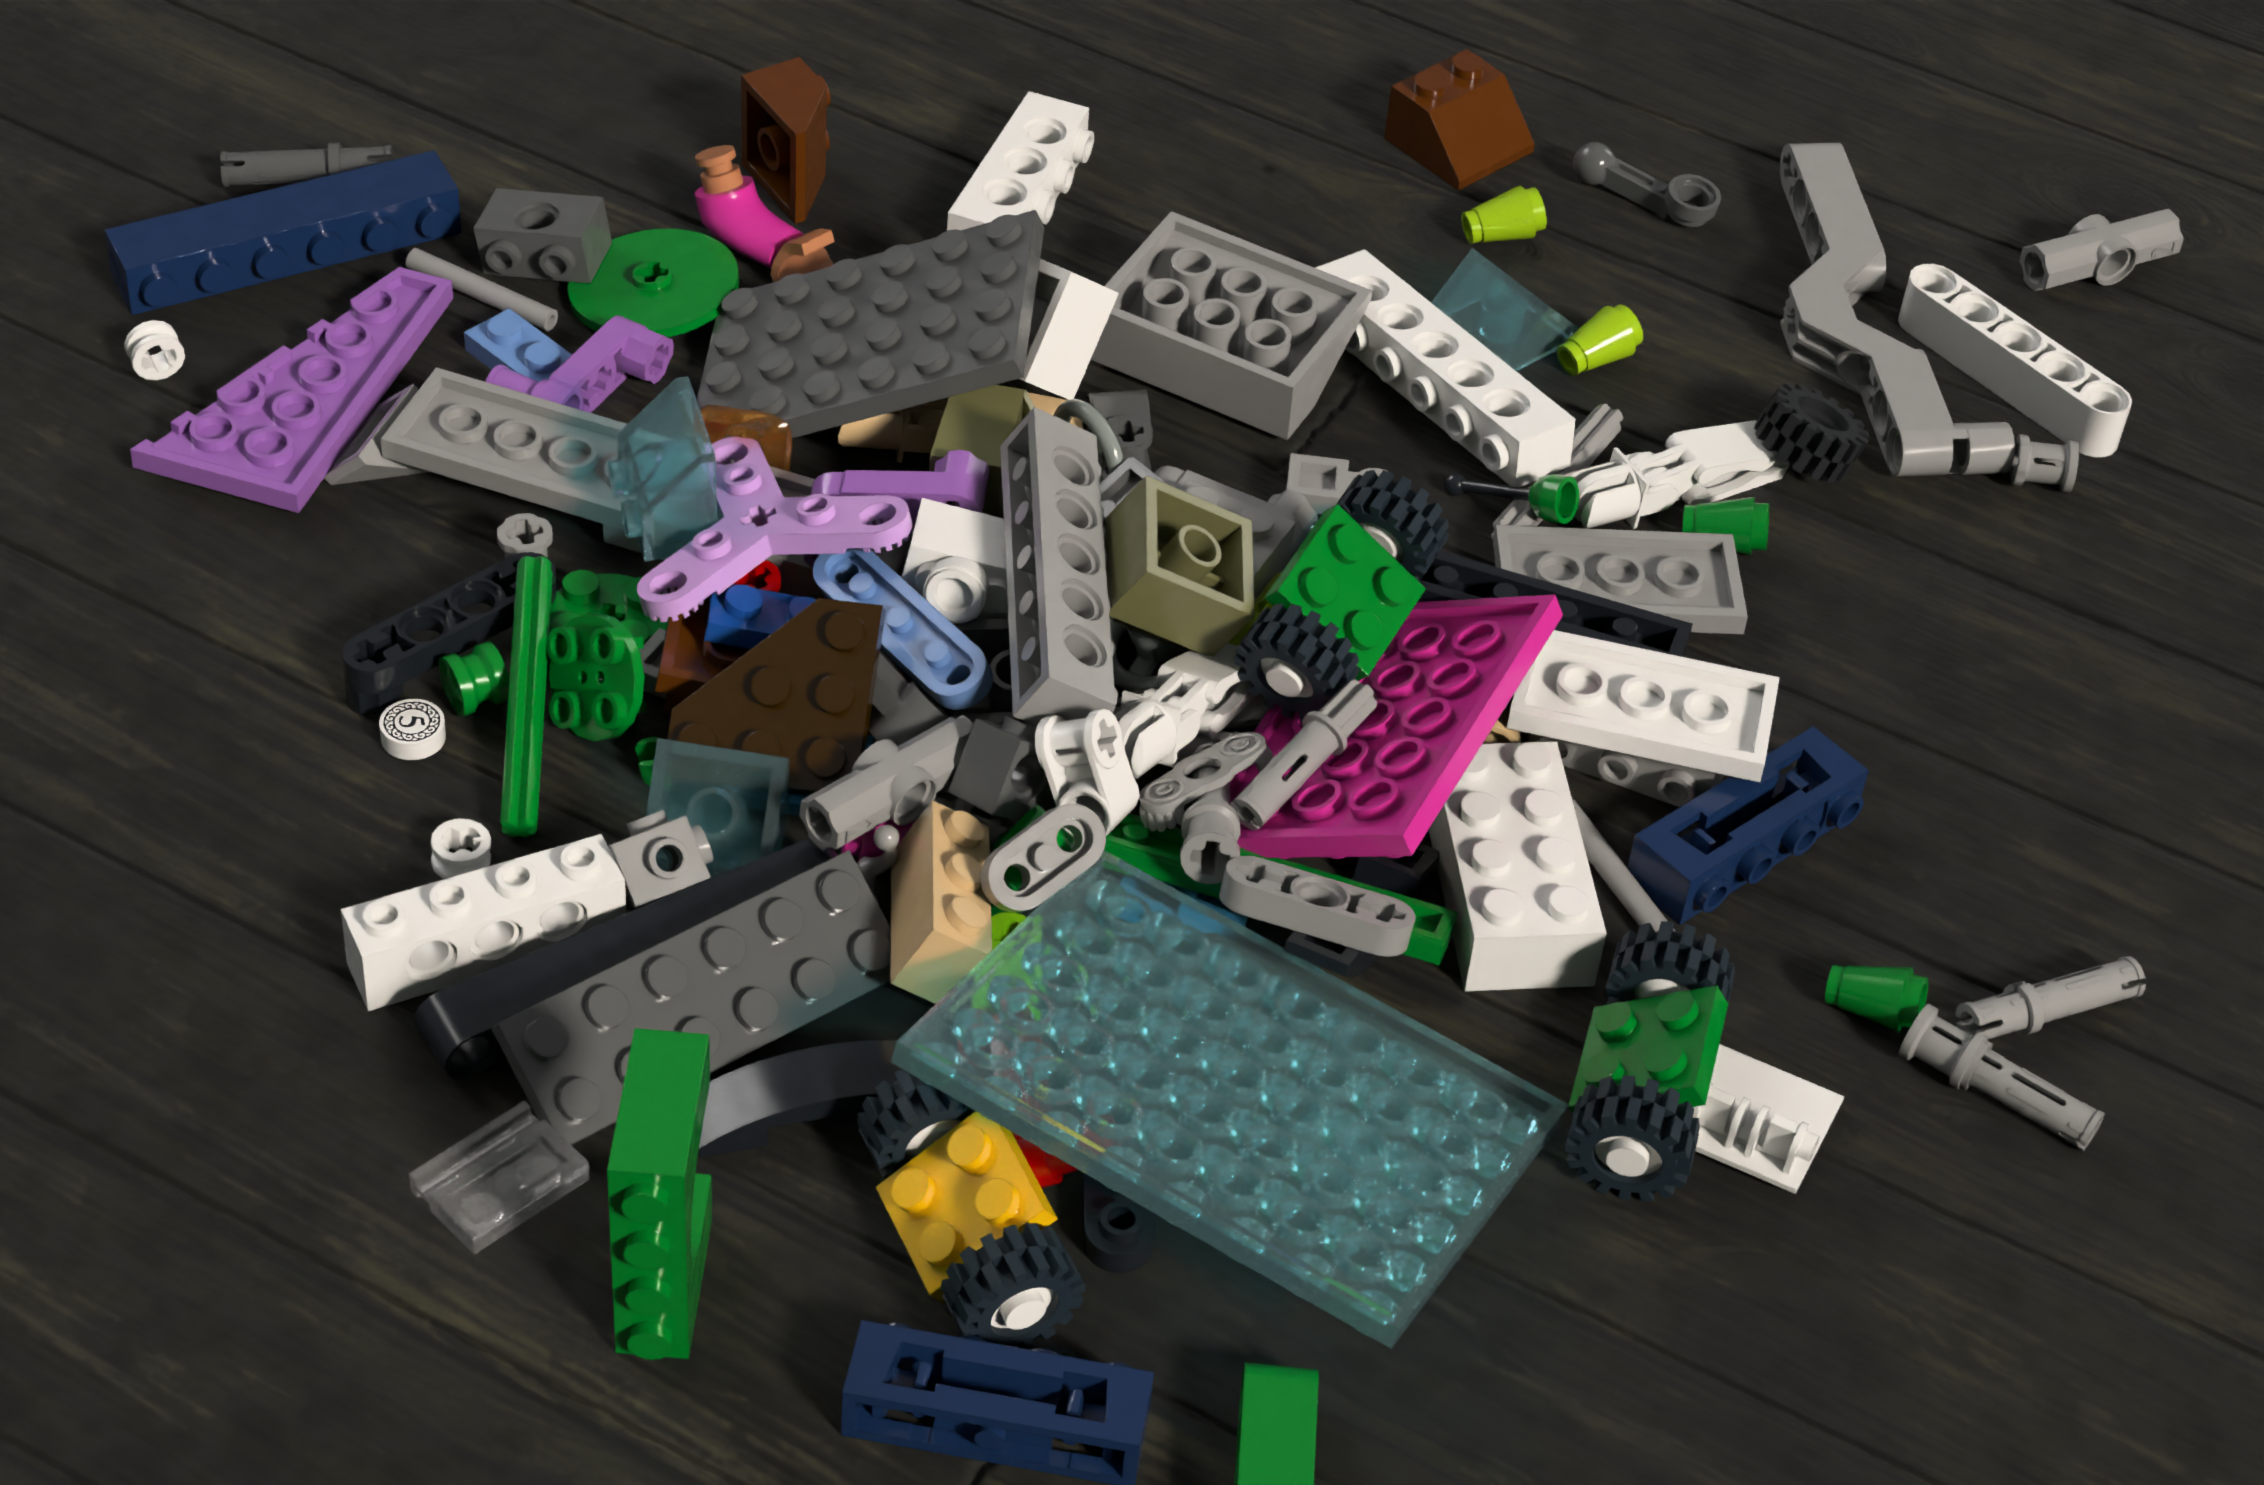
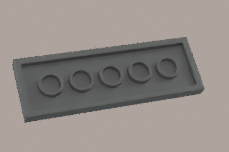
M850 850L497 1023L491 1030L555 1152L558 1153L616 1123L634 1028L709 1034L710 1074L890 982L891 927Z

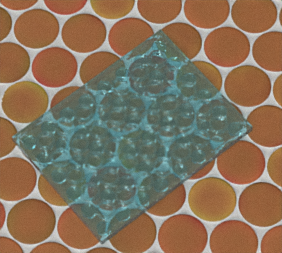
M1105 850L1093 866L1040 904L896 1042L891 1063L916 1076L924 1083L937 1088L979 1112L985 1118L998 1123L1040 1147L1046 1153L1054 1155L1101 1182L1109 1189L1122 1194L1164 1218L1170 1224L1183 1229L1225 1253L1233 1260L1246 1265L1291 1291L1294 1295L1307 1300L1392 1349L1559 1127L1569 1105L1310 962L1284 952V948Z

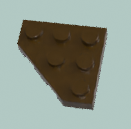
M818 598L675 706L671 712L662 773L667 778L809 795L851 773L853 765L866 749L886 614L883 605Z

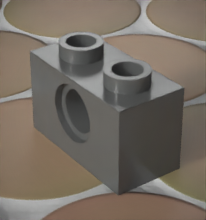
M496 188L473 228L483 273L488 275L591 284L612 244L604 198L599 196Z

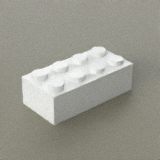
M1556 741L1482 744L1429 828L1432 848L1440 852L1437 870L1445 906L1459 913L1452 938L1464 991L1595 986L1607 933L1558 743Z

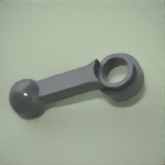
M1589 142L1582 145L1573 157V171L1580 181L1589 185L1601 184L1653 211L1664 221L1668 213L1675 222L1681 225L1699 227L1716 215L1721 202V193L1717 186L1704 177L1694 174H1682L1674 177L1668 185L1616 158L1611 149L1600 142ZM1685 202L1693 203V204H1695L1696 206L1689 205V204H1687V203H1685Z

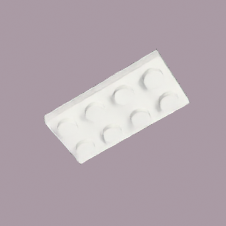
M1554 630L1514 693L1507 729L1760 782L1765 766L1780 677Z

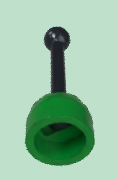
M1456 472L1449 474L1444 480V489L1452 496H1459L1464 492L1528 500L1535 514L1548 522L1569 523L1575 516L1579 504V486L1575 478L1571 476L1546 475L1535 481L1530 489L1466 480L1462 474Z

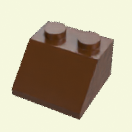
M1468 49L1391 86L1384 138L1458 191L1534 151V140L1505 74Z
M800 57L741 75L742 165L795 224L803 222L807 218L826 176V151L830 148V138L826 129L827 107L831 102L830 91L824 78L821 75H816Z

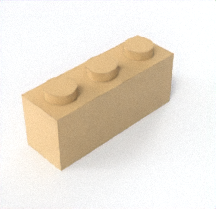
M933 800L897 845V859L891 867L890 984L950 1010L992 958L991 902L985 896L981 886V870L985 860L990 855L989 827L980 823L967 812L954 811Z

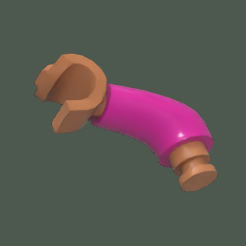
M716 146L695 155L697 166L705 168V171L700 174L703 186L694 193L697 208L703 225L715 238L742 256L770 268L773 282L779 281L790 274H805L833 265L824 248L835 242L832 230L815 229L804 234L773 214L758 197L753 177L742 176L739 165L732 164L731 160L736 157L734 146Z

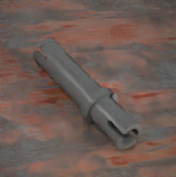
M340 142L328 143V148L247 152L221 151L220 161L224 163V166H220L221 178L224 188L242 185L299 183L393 160L392 145L342 148Z

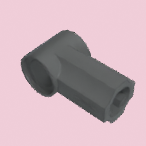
M880 649L868 731L877 741L889 739L899 746L948 719L950 716L914 681L909 682L899 671V668Z

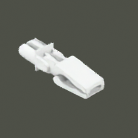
M1754 420L1673 433L1665 443L1667 450L1657 454L1648 451L1624 455L1616 447L1613 448L1610 462L1573 471L1565 476L1574 477L1578 483L1579 504L1574 517L1582 523L1584 528L1589 529L1625 519L1635 529L1638 526L1640 517L1666 510L1675 501L1682 500L1686 505L1697 506V504L1715 502L1782 479L1789 467V461L1782 463L1775 458L1777 455L1776 451H1767L1762 445L1764 440L1758 439L1755 434L1757 430L1754 429L1757 421Z
M1227 643L1215 656L1203 655L1190 650L1161 665L1157 675V684L1160 686L1158 690L1150 688L1143 694H1136L1126 690L1122 692L1121 710L1114 715L1121 728L1123 746L1134 778H1139L1158 763L1174 768L1177 762V752L1193 741L1197 733L1213 738L1250 703L1254 697L1247 690L1251 681H1241L1237 674L1240 667L1234 665L1233 658L1236 655L1235 650L1238 646Z

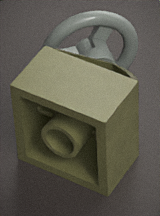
M993 385L948 398L930 453L929 471L934 472L936 461L944 458L949 451L953 450L970 451L978 459L987 462L990 471L983 507L984 514L1004 519L1000 446L1032 408L1035 407L1025 389ZM1079 399L1066 400L1058 406L1053 416L1069 423L1073 417H1076L1083 421L1093 434L1097 436L1098 464H1100L1101 469L1103 467V455L1107 463L1109 475L1124 462L1118 440L1110 425L1098 410L1089 403ZM1102 473L1100 477V483L1103 481Z
M1147 475L1105 518V551L1108 555L1106 565L1107 590L1111 599L1109 611L1111 641L1114 643L1112 658L1114 684L1129 692H1132L1134 689H1144L1146 691L1153 688L1158 690L1160 686L1157 684V676H1151L1160 661L1170 658L1175 652L1185 650L1215 656L1255 617L1252 520ZM1126 629L1138 653V657L1129 670H1126L1119 663L1116 654L1117 644Z

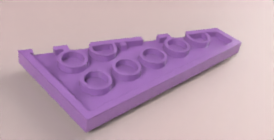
M398 267L350 300L351 309L331 323L321 319L308 328V339L292 350L283 345L216 391L217 401L196 415L186 411L171 421L172 431L155 443L145 439L131 448L133 468L299 513L453 300L452 280Z

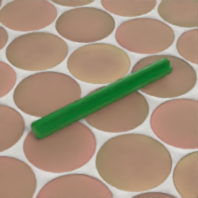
M525 556L517 563L500 816L502 832L511 838L518 836L528 838L533 836L537 831L548 659L546 646L550 626L553 577L552 563L544 556L536 558Z

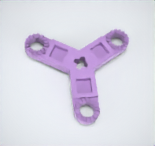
M728 437L708 446L700 457L706 483L711 490L722 519L708 529L699 532L692 541L645 574L638 582L637 593L645 616L650 617L653 621H657L660 618L661 622H667L668 618L671 617L674 622L679 620L678 615L680 614L686 618L690 616L689 610L696 612L699 609L698 605H703L704 599L712 593L716 595L721 594L772 555L845 554L847 549L854 548L859 550L863 548V551L868 553L873 548L875 553H881V547H886L887 551L893 550L892 544L900 547L903 545L902 540L908 541L910 538L909 534H913V523L909 507L903 499L890 495L829 496L827 494H813L807 497H784L759 443L750 437ZM879 519H883L884 523L880 524ZM670 588L671 593L668 594L666 589Z

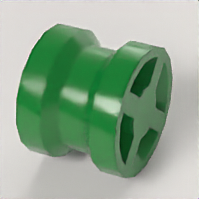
M488 641L474 646L472 653L463 657L453 653L439 658L438 669L445 695L450 706L459 717L475 713L478 705L487 701L495 705L508 701L509 674L499 651L492 642Z

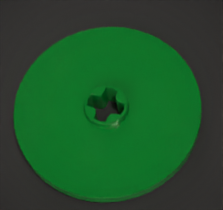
M668 228L634 232L612 239V244L591 284L568 282L570 305L575 316L585 326L596 332L611 318L621 315L646 326L647 329L658 334L673 337L707 324L723 311L722 301L724 298L739 288L738 265L734 255L724 244L699 232Z

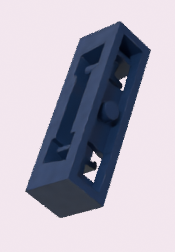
M1812 726L1766 755L1760 782L1730 776L1635 834L1627 869L1654 904L1678 925H1681L1702 911L1705 913L1712 912L1723 903L1730 893L1746 883H1758L1770 872L1773 866L1790 855L1800 856L1811 848L1817 838L1833 828L1842 829L1852 823L1859 815L1864 804V799L1861 796L1869 770ZM1797 760L1796 767L1779 777V770ZM1699 820L1697 828L1682 837L1676 835Z
M861 1320L842 1391L841 1436L1112 1485H1135L1149 1419L1154 1372L1135 1369L1121 1362L1101 1363L1062 1356L1048 1349L1028 1350L989 1343L975 1336L955 1337L916 1330L902 1323L882 1324ZM889 1409L912 1412L913 1417L924 1418L925 1415L935 1418L931 1428L885 1419ZM1053 1438L1062 1439L1064 1443L1075 1446V1443L1102 1447L1101 1457L1053 1450Z

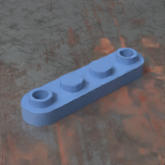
M854 548L847 549L845 554H819L813 565V578L824 598L883 605L886 614L880 649L938 704L952 710L966 709L979 703L988 694L993 683V672L982 650L872 550L868 553L864 552L863 548L861 550Z

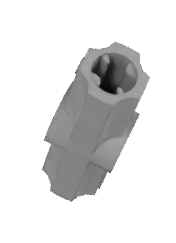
M2169 208L2115 223H2110L2100 214H2094L2079 221L2066 236L2023 247L2019 263L2023 270L2024 282L2034 292L2088 277H2093L2099 284L2107 286L2124 279L2136 264L2179 253L2184 237L2180 230L2179 218Z
M964 715L957 719L949 717L899 746L889 739L877 741L869 746L858 757L851 773L801 800L799 816L806 826L809 838L823 851L830 847L838 849L889 819H892L897 825L904 826L917 820L930 802L934 801L937 792L951 784L974 723Z

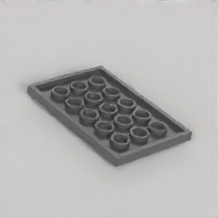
M1032 210L1018 215H1002L989 223L964 230H948L938 237L910 245L898 244L874 255L856 260L844 259L827 268L805 274L794 273L773 283L751 289L739 288L732 291L722 301L723 311L715 319L687 442L708 447L728 437L744 436L756 440L761 447L1023 378L1045 228L1037 211Z

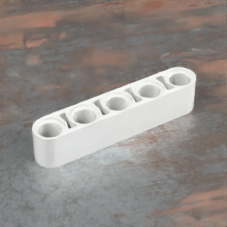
M1921 264L1911 270L1898 317L1900 326L1907 333L2064 443L2067 440L2078 441L2080 453L2091 457H2106L2112 455L2117 450L2132 404L2130 394L2123 387L1952 270L1937 264Z

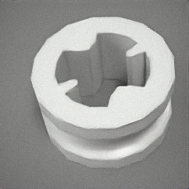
M151 320L139 324L130 331L124 343L125 351L131 360L133 369L140 377L147 380L168 378L180 369L185 359L184 348L178 340L176 331L170 324L164 321ZM159 345L162 351L150 355L147 350Z
M458 818L439 825L431 837V865L434 872L441 878L447 879L490 866L491 836L489 831L481 823L471 819ZM471 847L473 848V851L470 852L466 850V848ZM452 848V849L455 850L456 852H455V853L449 852V849Z

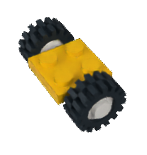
M939 1059L935 1069H933L930 1061L926 1060L917 1062V1072L909 1074L906 1067L895 1072L898 1081L892 1085L885 1080L878 1084L875 1089L879 1097L867 1096L862 1104L865 1112L858 1113L857 1122L860 1126L858 1130L882 1177L885 1179L876 1186V1189L929 1295L942 1304L947 1305L961 1335L975 1336L989 1343L1012 1347L1020 1344L1023 1349L1034 1347L1033 1338L1042 1334L1045 1340L1056 1334L1053 1325L1055 1323L1067 1325L1074 1317L1070 1309L1080 1308L1084 1300L1080 1293L1085 1292V1284L1059 1234L1056 1235L1054 1230L1048 1227L1058 1218L1002 1113L988 1103L972 1071H969L965 1064L958 1062L953 1066L950 1059Z

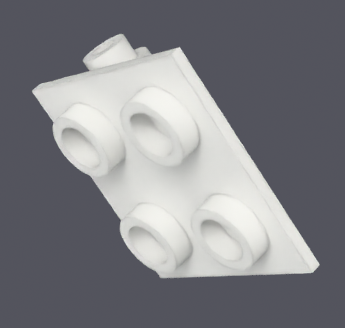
M1719 1044L1706 1105L1693 1107V1118H1699L1700 1123L1695 1151L1796 1194L1844 1100V1096Z

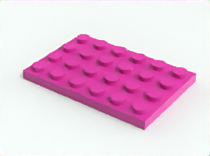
M1556 595L1417 602L1369 676L1359 681L1363 685L1368 684L1373 689V696L1377 702L1374 711L1347 738L1346 749L1340 755H1330L1307 779L1303 786L1261 828L1250 830L1240 823V836L1237 841L1239 847L1266 858L1281 859L1300 857H1329L1332 859L1345 857L1400 858L1412 856L1561 620L1563 613ZM1275 705L1272 710L1269 708L1253 732L1265 737L1266 744L1272 751L1273 756H1275L1303 728V724L1297 712L1290 719L1282 716V707ZM1255 763L1234 775L1231 780V802L1260 773ZM1292 767L1284 773L1282 779L1290 772Z

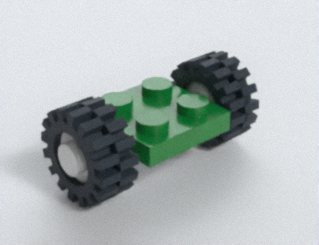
M1375 470L1366 471L1363 476L1357 475L1337 504L1323 512L1264 597L1273 607L1271 610L1267 607L1261 612L1235 650L1236 655L1233 660L1234 665L1240 667L1237 673L1241 681H1251L1247 690L1254 697L1260 693L1265 696L1266 700L1263 704L1271 710L1275 705L1282 707V716L1290 719L1297 712L1302 722L1309 712H1319L1348 681L1355 679L1360 681L1369 676L1426 590L1418 579H1422L1448 540L1449 533H1446L1449 524L1447 518L1439 517L1443 509L1438 502L1432 504L1426 502L1430 494L1421 487L1418 492L1410 488L1412 480L1402 476L1399 482H1395L1393 472L1384 470L1379 477Z
M1661 921L1658 932H1655L1650 923L1642 924L1639 926L1638 934L1630 930L1624 934L1622 943L1618 942L1605 990V996H1609L1607 1005L1594 1007L1568 1106L1573 1113L1565 1144V1152H1569L1567 1162L1570 1168L1579 1167L1577 1177L1584 1183L1595 1178L1597 1180L1596 1191L1606 1195L1611 1187L1620 1190L1618 1198L1630 1201L1632 1192L1639 1193L1642 1202L1654 1201L1656 1191L1665 1199L1674 1194L1675 1187L1682 1189L1687 1182L1688 1176H1690L1700 1128L1699 1118H1693V1107L1706 1105L1734 982V962L1728 963L1730 953L1723 946L1714 950L1716 938L1706 933L1699 940L1694 937L1696 927L1687 924L1684 925L1683 933L1673 931V922Z

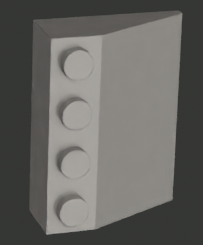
M1171 211L1104 286L1119 294L1091 360L1288 440L1317 403L1371 301L1372 290Z

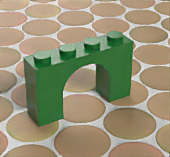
M634 1028L607 1168L615 1353L632 1354L649 1360L665 1357L689 1359L712 1223V1175L696 1173L699 1144L710 1086L709 1034Z

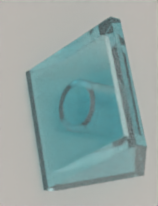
M1473 248L1431 302L1515 371L1557 351L1558 346L1565 343L1569 337L1580 329Z
M657 738L646 816L664 809L668 821L686 815L691 827L699 824L709 841L714 861L706 864L711 878L781 850L789 823V758ZM659 849L656 854V862L659 868L666 871L669 860L665 852Z

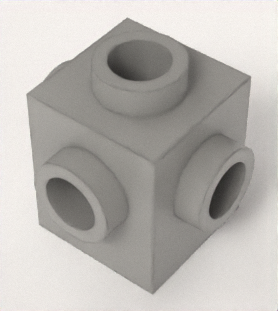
M664 809L627 823L626 825L631 836L608 845L625 879L626 910L637 908L654 900H660L711 878L706 864L714 861L709 841L699 824L693 827L690 826L686 815L668 821ZM659 849L665 852L669 860L666 871L659 868L656 862V854Z

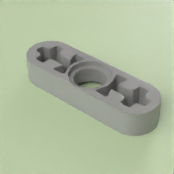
M1255 856L1234 857L1227 862L1219 893L1221 902L1228 909L1238 914L1385 957L1398 956L1407 950L1416 918L1413 909L1409 905L1394 897Z

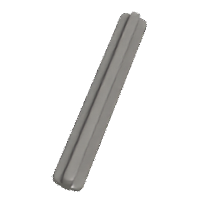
M1607 404L1596 406L1574 431L1570 467L1553 474L1566 475L1573 471L1588 468L1621 431L1620 422L1623 420L1621 411L1619 409L1612 410ZM1535 481L1527 484L1524 488L1530 489ZM1514 499L1493 522L1494 531L1491 534L1492 540L1494 539L1496 525L1538 526L1543 519L1535 514L1528 500Z

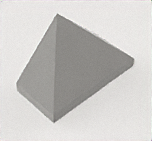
M414 384L377 405L326 474L324 479L330 485L430 472L382 457L380 439L419 390Z

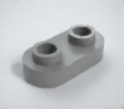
M1066 804L1050 809L987 857L981 870V886L985 896L994 906L1007 912H1021L1039 906L1099 860L1106 844V833L1102 821L1094 811L1079 804ZM1062 827L1070 830L1074 837V845L1069 852L1062 850L1057 843V833ZM1009 866L1017 868L1022 875V884L1017 891L1011 890L1004 881V874Z

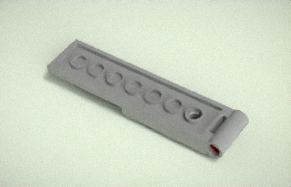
M437 367L380 439L383 458L602 523L604 542L662 560H666L692 541L699 532L708 529L722 519L711 490L706 483L700 462L701 454L707 447ZM770 466L784 497L810 496L815 479ZM909 534L910 538L908 541L902 540L903 545L900 547L892 544L893 550L887 551L886 547H881V553H875L899 576L904 568L912 534ZM805 554L772 555L766 559L776 565L781 572V588L778 593L811 597L816 600L818 598L825 599L813 578V567L804 560Z

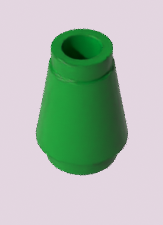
M1755 497L1697 504V506L1685 505L1682 532L1733 534L1736 552L1751 556L1752 550H1767L1770 506L1769 503H1755Z
M1833 965L1826 985L1825 1003L1836 1005L1840 1009L1899 1033L1902 1027L1910 1028L1918 1014L1925 1007L1928 993V977L1914 975L1913 967H1844Z

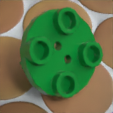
M588 613L572 618L565 626L555 627L549 633L546 646L550 658L549 681L552 692L549 713L553 723L558 728H570L578 737L594 742L604 741L621 736L634 723L637 713H646V700H643L645 677L639 649H644L643 636H632L630 631L615 617L602 613Z

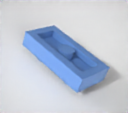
M510 308L464 332L465 350L492 370L498 364H502L510 370L538 382L543 379H549L550 375L572 355Z

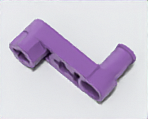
M616 315L607 321L554 371L549 379H543L538 382L510 370L505 365L498 364L489 372L485 382L591 413L630 375L652 384L657 383L666 373L668 363L673 356V339L651 331L646 326L633 320Z
M953 450L949 451L944 458L936 461L934 472L845 470L844 472L823 473L814 480L810 495H890L899 497L908 504L914 530L922 498L983 513L990 469L987 462L978 459L970 451ZM879 519L880 524H883V519ZM805 554L804 560L813 567L819 554Z

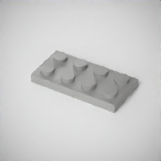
M1496 525L1493 548L1495 565L1498 568L1693 624L1691 632L1744 634L1748 615L1733 534Z

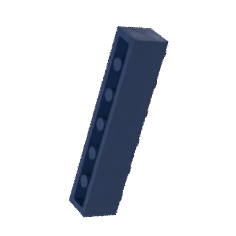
M435 150L108 228L104 229L111 275L132 315L460 234L461 220L458 187Z

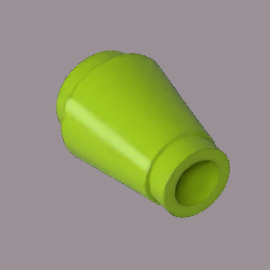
M1521 185L1472 208V210L1462 212L1461 215L1464 234L1470 244L1531 239L1535 237L1537 231L1544 230L1547 226L1545 206L1539 191L1535 187L1524 189Z
M1619 304L1615 307L1604 306L1569 337L1565 343L1558 346V360L1568 374L1576 376L1581 372L1632 356L1636 351V346L1643 341L1641 324L1636 315L1625 305Z

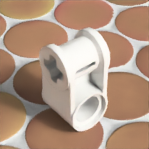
M1097 709L1091 711L1086 718L1064 720L1061 716L1051 715L1040 720L1035 732V750L1039 763L1045 771L1056 807L1066 804H1079L1088 807L1102 821L1107 836L1134 809L1140 796L1138 784L1133 776L1123 746L1121 728L1117 718L1110 710Z

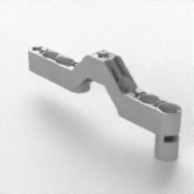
M1786 143L1780 159L1781 183L1812 264L1789 285L1790 297L1785 301L1784 318L1780 322L1792 359L1861 395L1892 476L2007 474L2012 468L2015 456L2014 435L2009 423H1953L1925 352L1922 349H1914L1857 320L1852 306L1867 292H1880L1883 289L1886 278V255L1842 144Z

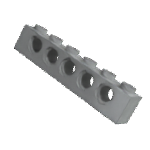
M1033 407L1002 443L1000 450L1013 717L1037 726L1042 718L1051 715L1061 716L1064 720L1086 718L1091 711L1097 709H1107L1113 713L1118 693L1114 687L1112 660L1114 643L1111 641L1109 611L1111 599L1107 590L1106 565L1108 555L1104 548V508L1101 506V466L1098 464L1097 436Z

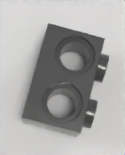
M1006 715L1002 725L976 718L948 792L992 815L1018 821L1037 805L1046 812L1055 808L1056 804L1045 771L1039 763L1035 750L1037 726L1010 715Z

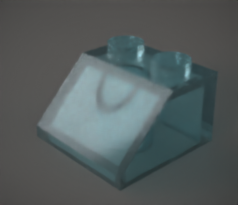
M689 377L675 378L617 434L618 460L608 462L614 498H625V501H621V516L627 539L637 537L644 562L670 557L692 541L699 532L708 529L717 522L715 453Z

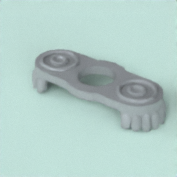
M1242 732L1231 735L1205 751L1181 760L1171 771L1146 785L1139 793V814L1144 828L1149 827L1150 831L1158 829L1160 832L1166 828L1173 829L1176 823L1181 825L1184 816V805L1206 792L1223 787L1233 779L1234 775L1254 763L1258 771L1261 772L1274 757L1269 746L1266 744L1265 737L1255 732ZM1215 766L1220 768L1216 773L1205 778H1187L1192 771L1202 767Z

